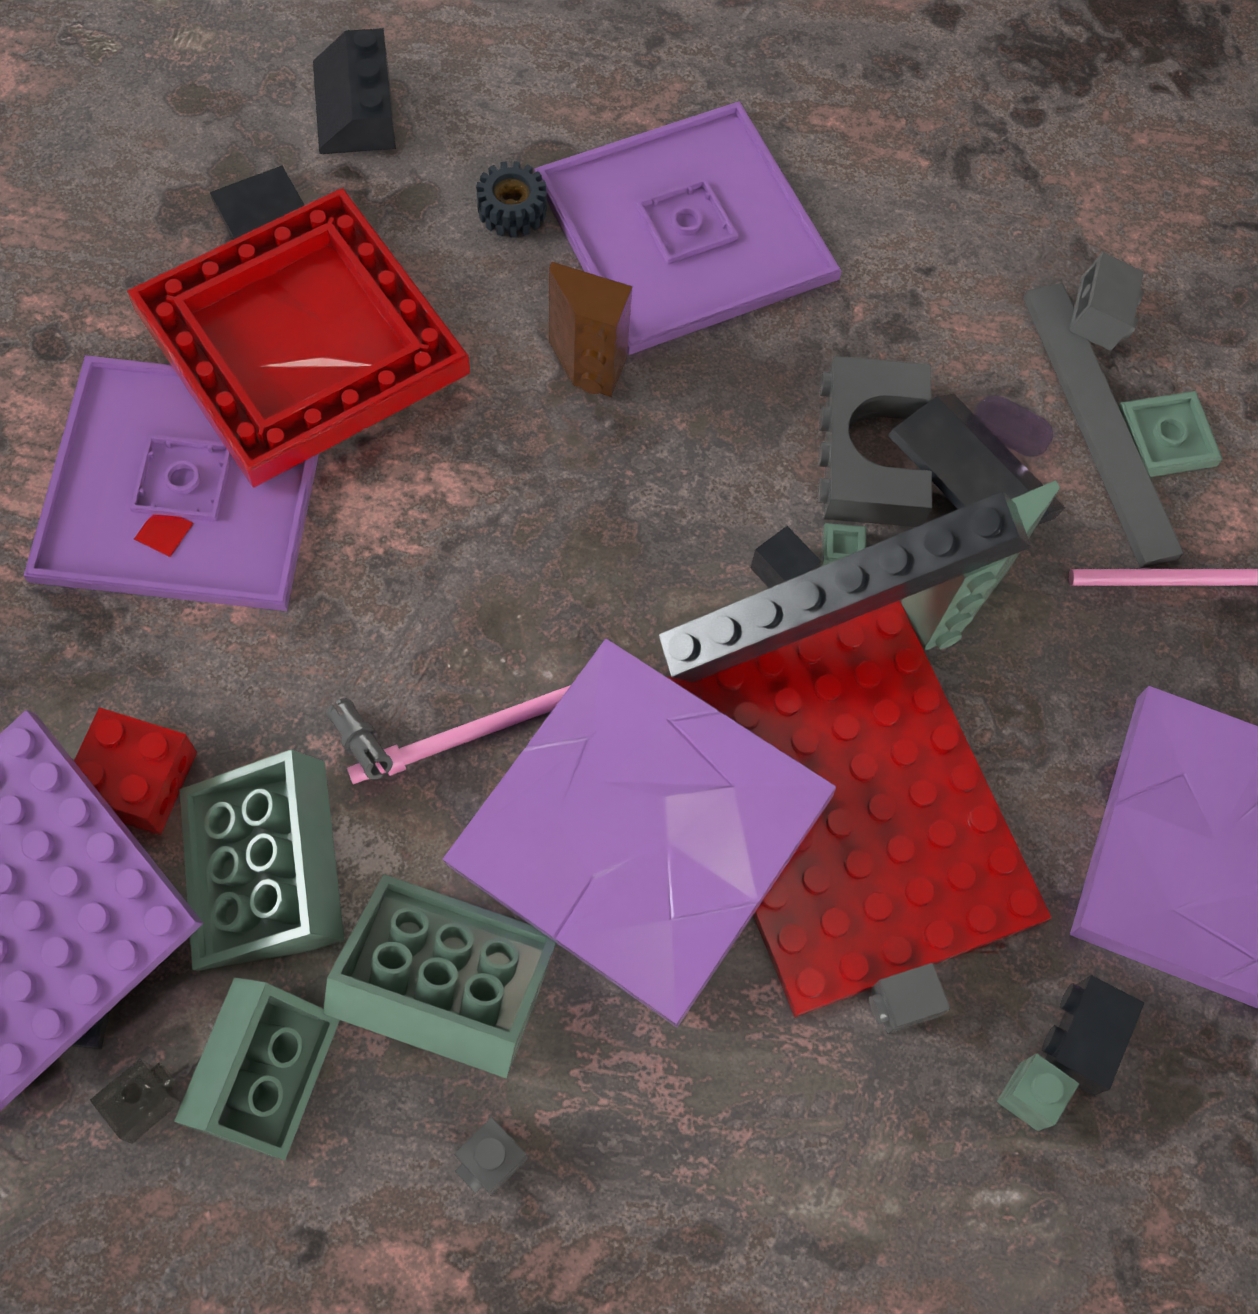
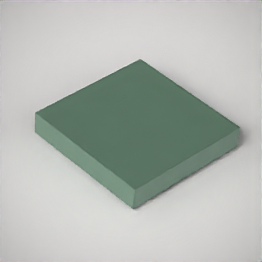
M1196 391L1125 401L1119 404L1120 412L1150 477L1217 467L1223 460Z

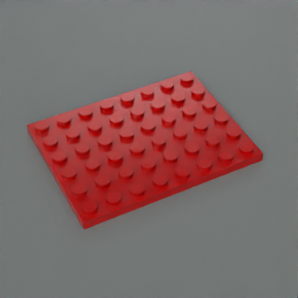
M900 600L696 682H689L671 676L667 677L836 786L833 797L753 914L794 1018L867 991L881 979L933 963V965L1046 923L1052 918Z

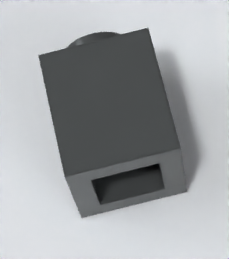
M933 963L879 980L871 988L872 996H869V1005L874 1019L878 1024H884L887 1034L938 1018L951 1009Z

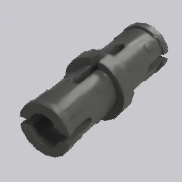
M338 699L336 703L343 711V715L340 716L336 708L331 704L327 710V717L341 734L342 746L347 753L356 757L369 779L383 777L375 763L379 762L386 773H388L393 766V761L377 741V731L371 723L364 722L350 699Z

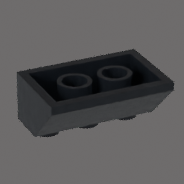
M384 28L346 30L313 60L319 153L333 154L396 149Z

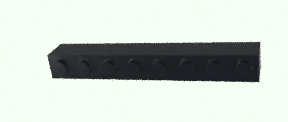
M1003 491L659 634L671 677L696 682L1029 549L1031 544L1016 504Z

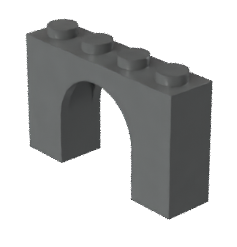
M833 356L829 372H822L820 382V396H826V406L821 407L819 431H826L825 442L820 443L818 466L825 467V478L819 479L817 502L824 503V519L918 527L924 524L932 509V471L884 467L867 460L854 447L850 439L849 429L857 422L872 417L907 419L930 402L931 364Z

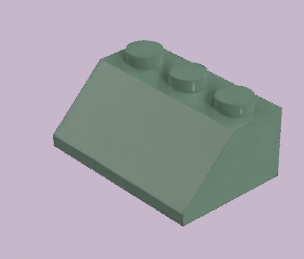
M234 977L174 1122L285 1161L340 1020L323 1014V1008L271 984Z

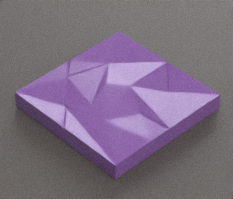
M605 639L529 741L526 748L521 752L444 856L443 861L449 868L677 1028L833 797L836 786L616 644Z
M1148 686L1137 697L1070 935L1257 1009L1258 726Z

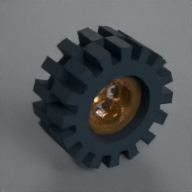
M507 161L500 162L499 170L495 165H492L488 168L489 175L483 172L480 176V182H477L476 186L477 208L481 222H486V228L492 231L496 227L497 235L504 236L505 230L510 231V237H517V231L521 230L523 236L530 234L529 226L534 230L538 229L540 221H544L547 211L545 180L542 181V175L538 171L533 174V167L528 164L524 169H521V164L517 161H514L513 167H508ZM508 195L512 198L519 196L520 200L515 201L513 199H508L507 201H505L504 196H506V198L508 197Z

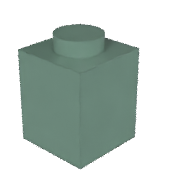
M1035 1054L1020 1062L997 1102L1032 1128L1040 1131L1056 1124L1079 1083L1040 1055Z

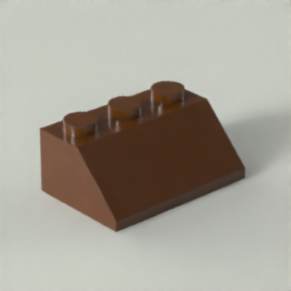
M551 262L549 267V343L574 386L580 387L591 394L600 393L612 397L627 359L633 286Z

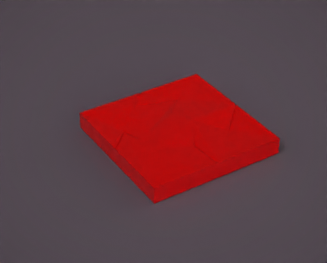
M343 187L127 290L135 312L253 488L470 374L469 355Z

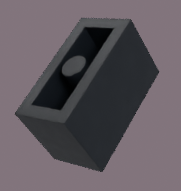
M1093 975L1077 984L1071 983L1060 1003V1009L1065 1011L1059 1027L1054 1025L1044 1040L1042 1051L1047 1053L1045 1060L1078 1082L1079 1088L1094 1096L1110 1090L1145 1002Z

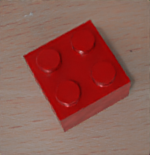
M99 707L74 762L124 824L161 835L180 793L179 789L182 788L197 751L184 733Z

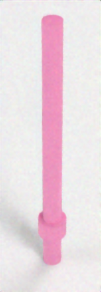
M1070 569L1069 584L1070 586H1258V569Z
M571 685L407 746L398 748L396 744L388 747L384 751L393 761V766L388 775L391 776L406 770L405 765L550 712ZM376 762L375 764L382 774L386 773L381 764ZM359 763L347 767L353 785L369 779Z

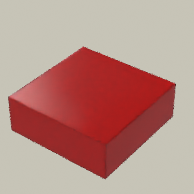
M153 514L142 526L134 540L171 557L194 523L178 516Z

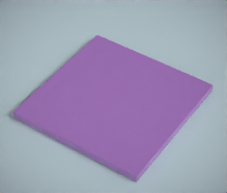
M740 101L535 168V172L538 171L542 175V181L545 180L547 202L584 272L633 286L627 348L628 355L840 279L842 272Z
M85 355L24 577L28 583L287 611L319 454L253 488L171 365ZM154 514L178 516L194 523L171 557L134 540L145 522Z

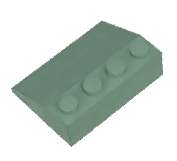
M1056 480L1011 499L1017 506L1028 539L1060 489ZM1019 553L902 600L901 604L924 651L938 646L940 650L948 648L962 638L961 633L973 620L975 614L1011 568Z
M291 749L179 789L187 902L204 923L190 936L192 970L200 971L305 953L345 941L325 761Z
M383 874L327 977L323 1014L507 1079L556 942L530 924Z

